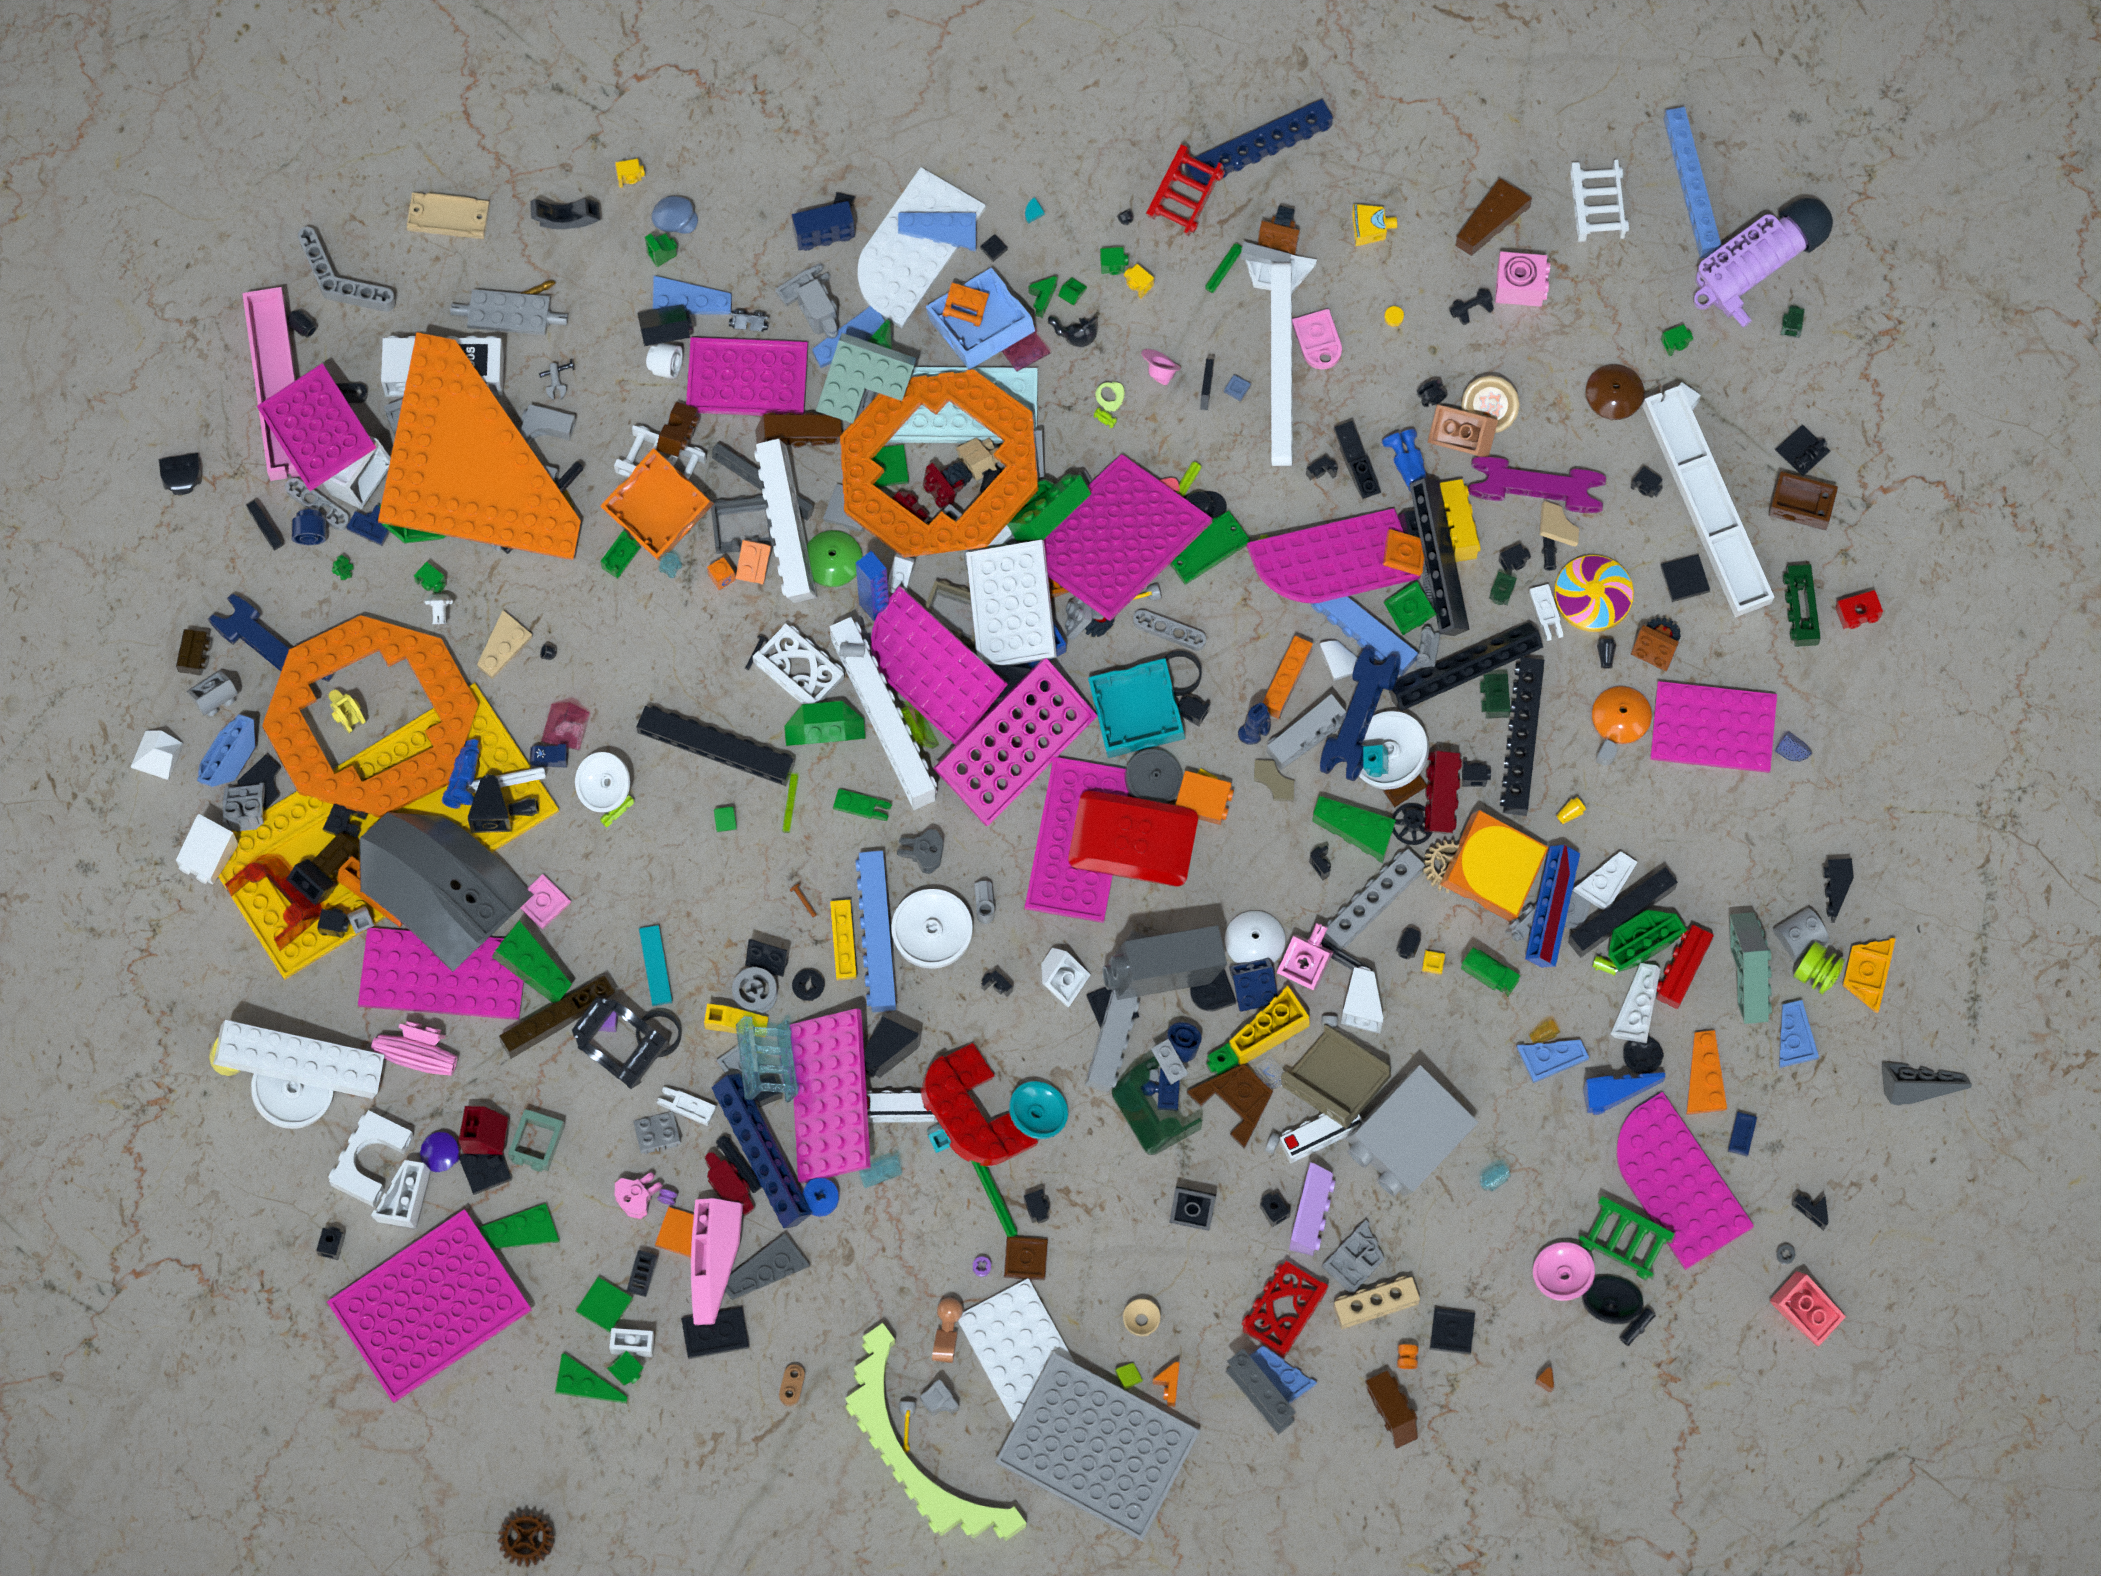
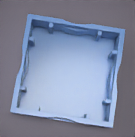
M992 268L963 285L989 294L980 327L973 326V323L958 318L942 316L948 293L926 306L930 322L969 370L1035 331L1032 317L1021 303L1009 293L1004 282ZM951 304L952 309L974 316L977 314L975 311Z

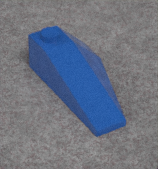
M1665 1073L1641 1074L1637 1078L1623 1075L1615 1080L1613 1076L1586 1079L1583 1093L1587 1113H1593V1115L1605 1113L1606 1110L1664 1082Z

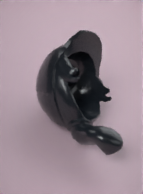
M1096 315L1090 321L1079 318L1081 324L1062 327L1057 318L1049 316L1048 324L1053 326L1058 336L1065 338L1069 344L1081 348L1090 345L1095 340L1097 335L1096 321L1099 317Z

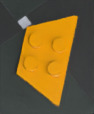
M1895 938L1882 942H1870L1867 945H1855L1851 948L1843 987L1875 1013H1878L1880 1009Z

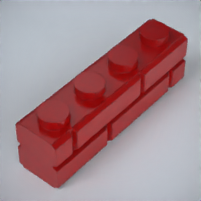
M1692 925L1690 930L1687 929V932L1682 935L1681 940L1684 942L1681 947H1676L1672 956L1675 960L1672 965H1667L1664 972L1666 978L1664 982L1660 981L1657 986L1656 992L1658 995L1656 999L1679 1009L1712 942L1713 934Z

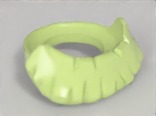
M1118 382L1102 383L1095 392L1097 402L1108 412H1114L1116 409H1119L1125 395L1123 385ZM1103 387H1109L1116 395L1114 401L1107 402L1102 398L1101 390Z

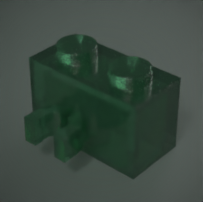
M1508 674L1484 675L1483 681L1479 682V690L1484 695V700H1481V712H1485V719L1509 718L1511 710Z

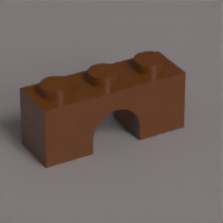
M675 402L670 412L668 425L664 424L659 434L657 451L679 457L681 451L686 450L688 439L691 440L694 428H697L699 423V417H697L698 408Z

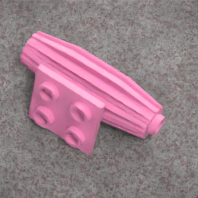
M406 1021V1024L399 1025V1028L403 1030L404 1037L380 1034L378 1038L374 1037L371 1049H374V1053L383 1054L384 1059L397 1065L425 1073L450 1076L455 1071L458 1057L436 1046L441 1039L446 1037V1035L440 1034V1029L433 1027L423 1029L421 1028L422 1024Z

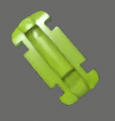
M1097 408L1093 414L1094 418H1098L1106 426L1109 425V428H1113L1117 422V418H1112L1111 414L1104 410L1101 411V408Z

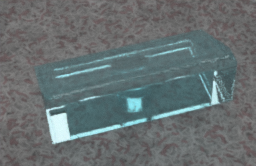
M896 1155L871 1164V1168L859 1170V1176L864 1188L902 1174Z

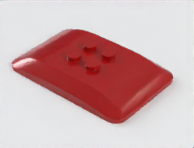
M1086 791L1079 799L1068 856L1069 864L1075 869L1173 887L1183 886L1188 877L1198 815L1194 810L1185 807L1116 794Z

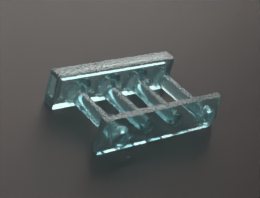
M744 1016L736 1024L745 1099L753 1100L761 1091L784 1092L785 1102H790L798 1095L799 1086L796 1083L791 1029L789 1028L788 1020H784L774 1029L754 1027L752 1017ZM754 1035L777 1037L778 1047L759 1046L755 1043ZM757 1054L779 1055L781 1066L759 1064L757 1062ZM759 1072L782 1074L783 1084L762 1083Z

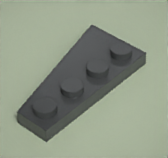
M783 1234L729 1276L725 1292L731 1300H735L806 1269L810 1265L787 1235Z

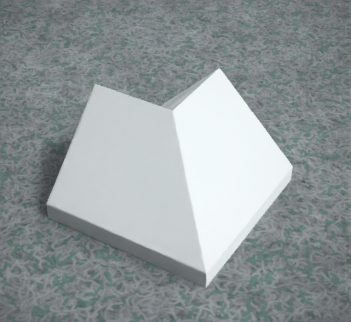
M161 730L145 731L131 768L169 780L183 743Z

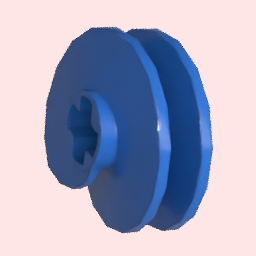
M825 1178L810 1180L802 1193L812 1215L818 1217L827 1216L832 1213L839 1202L836 1186ZM823 1194L824 1198H821L820 1201H818L817 1197H820V1195Z

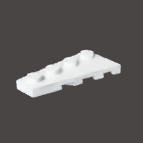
M1640 963L1611 1032L1614 1038L1647 1043L1660 975V968L1657 965Z

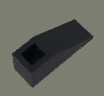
M1852 858L1830 859L1823 866V878H1827L1825 897L1829 898L1827 916L1831 917V923H1835L1854 878Z

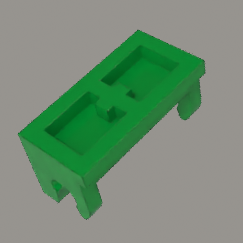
M625 531L621 532L600 561L602 569L617 579L640 550L638 541L635 538L634 540L630 539Z

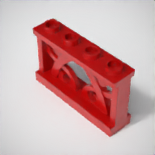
M1287 1260L1283 1265L1281 1263L1278 1265L1274 1272L1276 1277L1273 1282L1268 1281L1263 1289L1266 1293L1262 1299L1257 1298L1252 1307L1255 1310L1251 1316L1247 1314L1241 1324L1244 1326L1243 1333L1259 1341L1283 1358L1286 1357L1328 1291L1327 1284L1318 1281ZM1287 1274L1295 1275L1298 1280L1297 1288H1293L1291 1279L1289 1284H1284V1276ZM1302 1280L1317 1288L1316 1291L1301 1288ZM1278 1285L1281 1290L1273 1293ZM1294 1296L1293 1307L1300 1316L1298 1319L1284 1317L1277 1322L1274 1316L1273 1302L1284 1297ZM1298 1296H1301L1300 1301L1304 1300L1306 1302L1305 1306L1300 1307L1297 1305ZM1266 1304V1313H1260ZM1258 1319H1262L1264 1324L1260 1327L1264 1328L1270 1324L1271 1328L1266 1332H1258L1254 1327V1323ZM1284 1322H1289L1291 1324V1328L1289 1330H1286L1284 1328V1325L1281 1327V1329L1279 1326ZM1274 1332L1276 1337L1282 1342L1281 1346L1268 1339L1267 1336Z

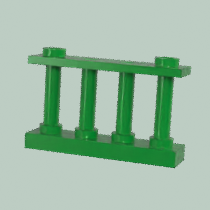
M1601 1196L1598 1205L1601 1207L1600 1211L1602 1212L1588 1238L1580 1235L1579 1242L1582 1243L1581 1247L1590 1252L1594 1249L1636 1271V1275L1641 1279L1647 1281L1649 1278L1653 1280L1654 1273L1650 1272V1269L1663 1244L1667 1242L1673 1243L1676 1237L1675 1233ZM1613 1213L1619 1216L1618 1220L1620 1222L1606 1248L1594 1242L1608 1216H1611ZM1632 1223L1638 1226V1232L1623 1258L1613 1251L1626 1226ZM1651 1233L1656 1236V1242L1643 1266L1640 1267L1631 1261L1645 1234Z

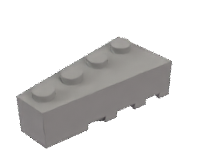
M1332 694L1329 695L1295 724L1285 729L1284 733L1279 737L1272 738L1267 745L1268 755L1281 770L1340 729L1344 723L1346 711Z

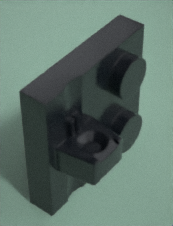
M464 1154L459 1156L473 1195L512 1180L502 1154Z

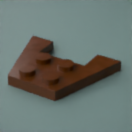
M1242 1064L1187 1091L1186 1094L1200 1107L1214 1094L1228 1105L1243 1120L1230 1133V1136L1245 1149L1273 1091L1245 1064Z

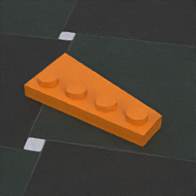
M1715 1030L1695 1032L1686 1115L1727 1110Z

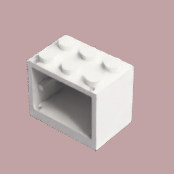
M372 436L369 437L376 446V449L323 483L332 496L359 509L363 508L389 469L387 464H390L391 459L378 439Z

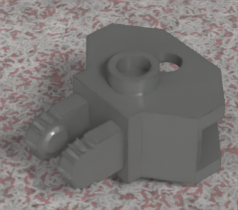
M928 829L923 835L915 837V839H899L900 844L913 847V851L899 849L897 850V855L910 858L912 862H917L922 873L931 874L940 867L944 846L937 830Z

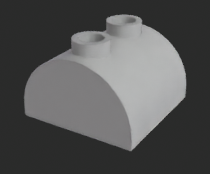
M221 670L187 690V693L203 716L207 714L208 717L215 715L219 711L217 707L222 704L229 706L234 703V697L238 695L230 679Z
M1806 908L1772 930L1795 963L1806 956L1815 941L1823 946L1829 943V936L1825 926L1810 908Z

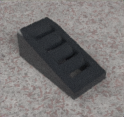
M638 1250L626 1292L647 1297L658 1262L657 1255ZM641 1259L651 1261V1264L641 1262ZM642 1267L649 1269V1272L638 1270V1268ZM636 1275L646 1277L647 1279L646 1281L637 1279ZM633 1284L644 1285V1289L634 1287Z

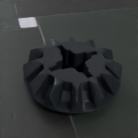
M803 970L794 977L792 990L797 998L803 1001H813L820 997L824 991V980L814 970ZM809 979H811V985L814 987L810 988L806 993L805 986L802 985L807 984Z

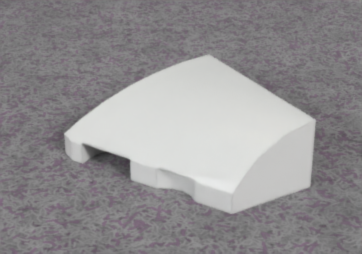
M1333 640L1320 643L1319 650L1333 680L1336 681L1350 675L1352 676L1358 658L1339 641Z

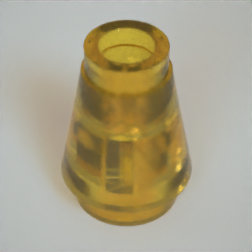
M1553 1019L1544 1021L1529 1034V1037L1535 1045L1536 1043L1556 1038L1560 1031Z

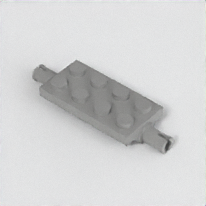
M472 289L469 305L451 303L452 308L450 309L451 316H467V327L472 329L545 335L546 328L550 324L567 326L568 321L567 313H551L549 310L550 296Z

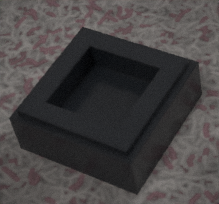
M995 234L980 246V249L992 262L1008 250L1007 246Z

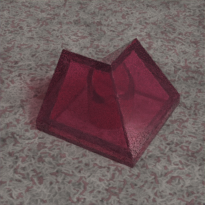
M571 702L551 704L541 742L557 746L558 744H566L567 748L580 750L590 712Z

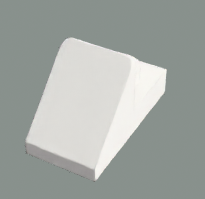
M896 553L888 580V592L894 593L899 586L906 591L908 590L914 574L913 566L915 559L903 558Z

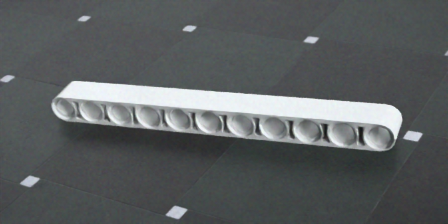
M1291 262L1271 263L1272 466H1292Z

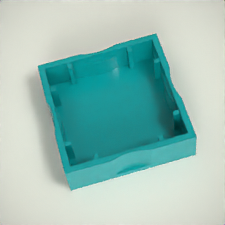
M1165 658L1140 664L1127 670L1112 671L1088 677L1108 758L1185 739Z

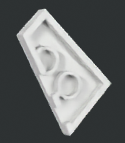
M1620 851L1572 891L1605 911L1612 905L1637 862Z

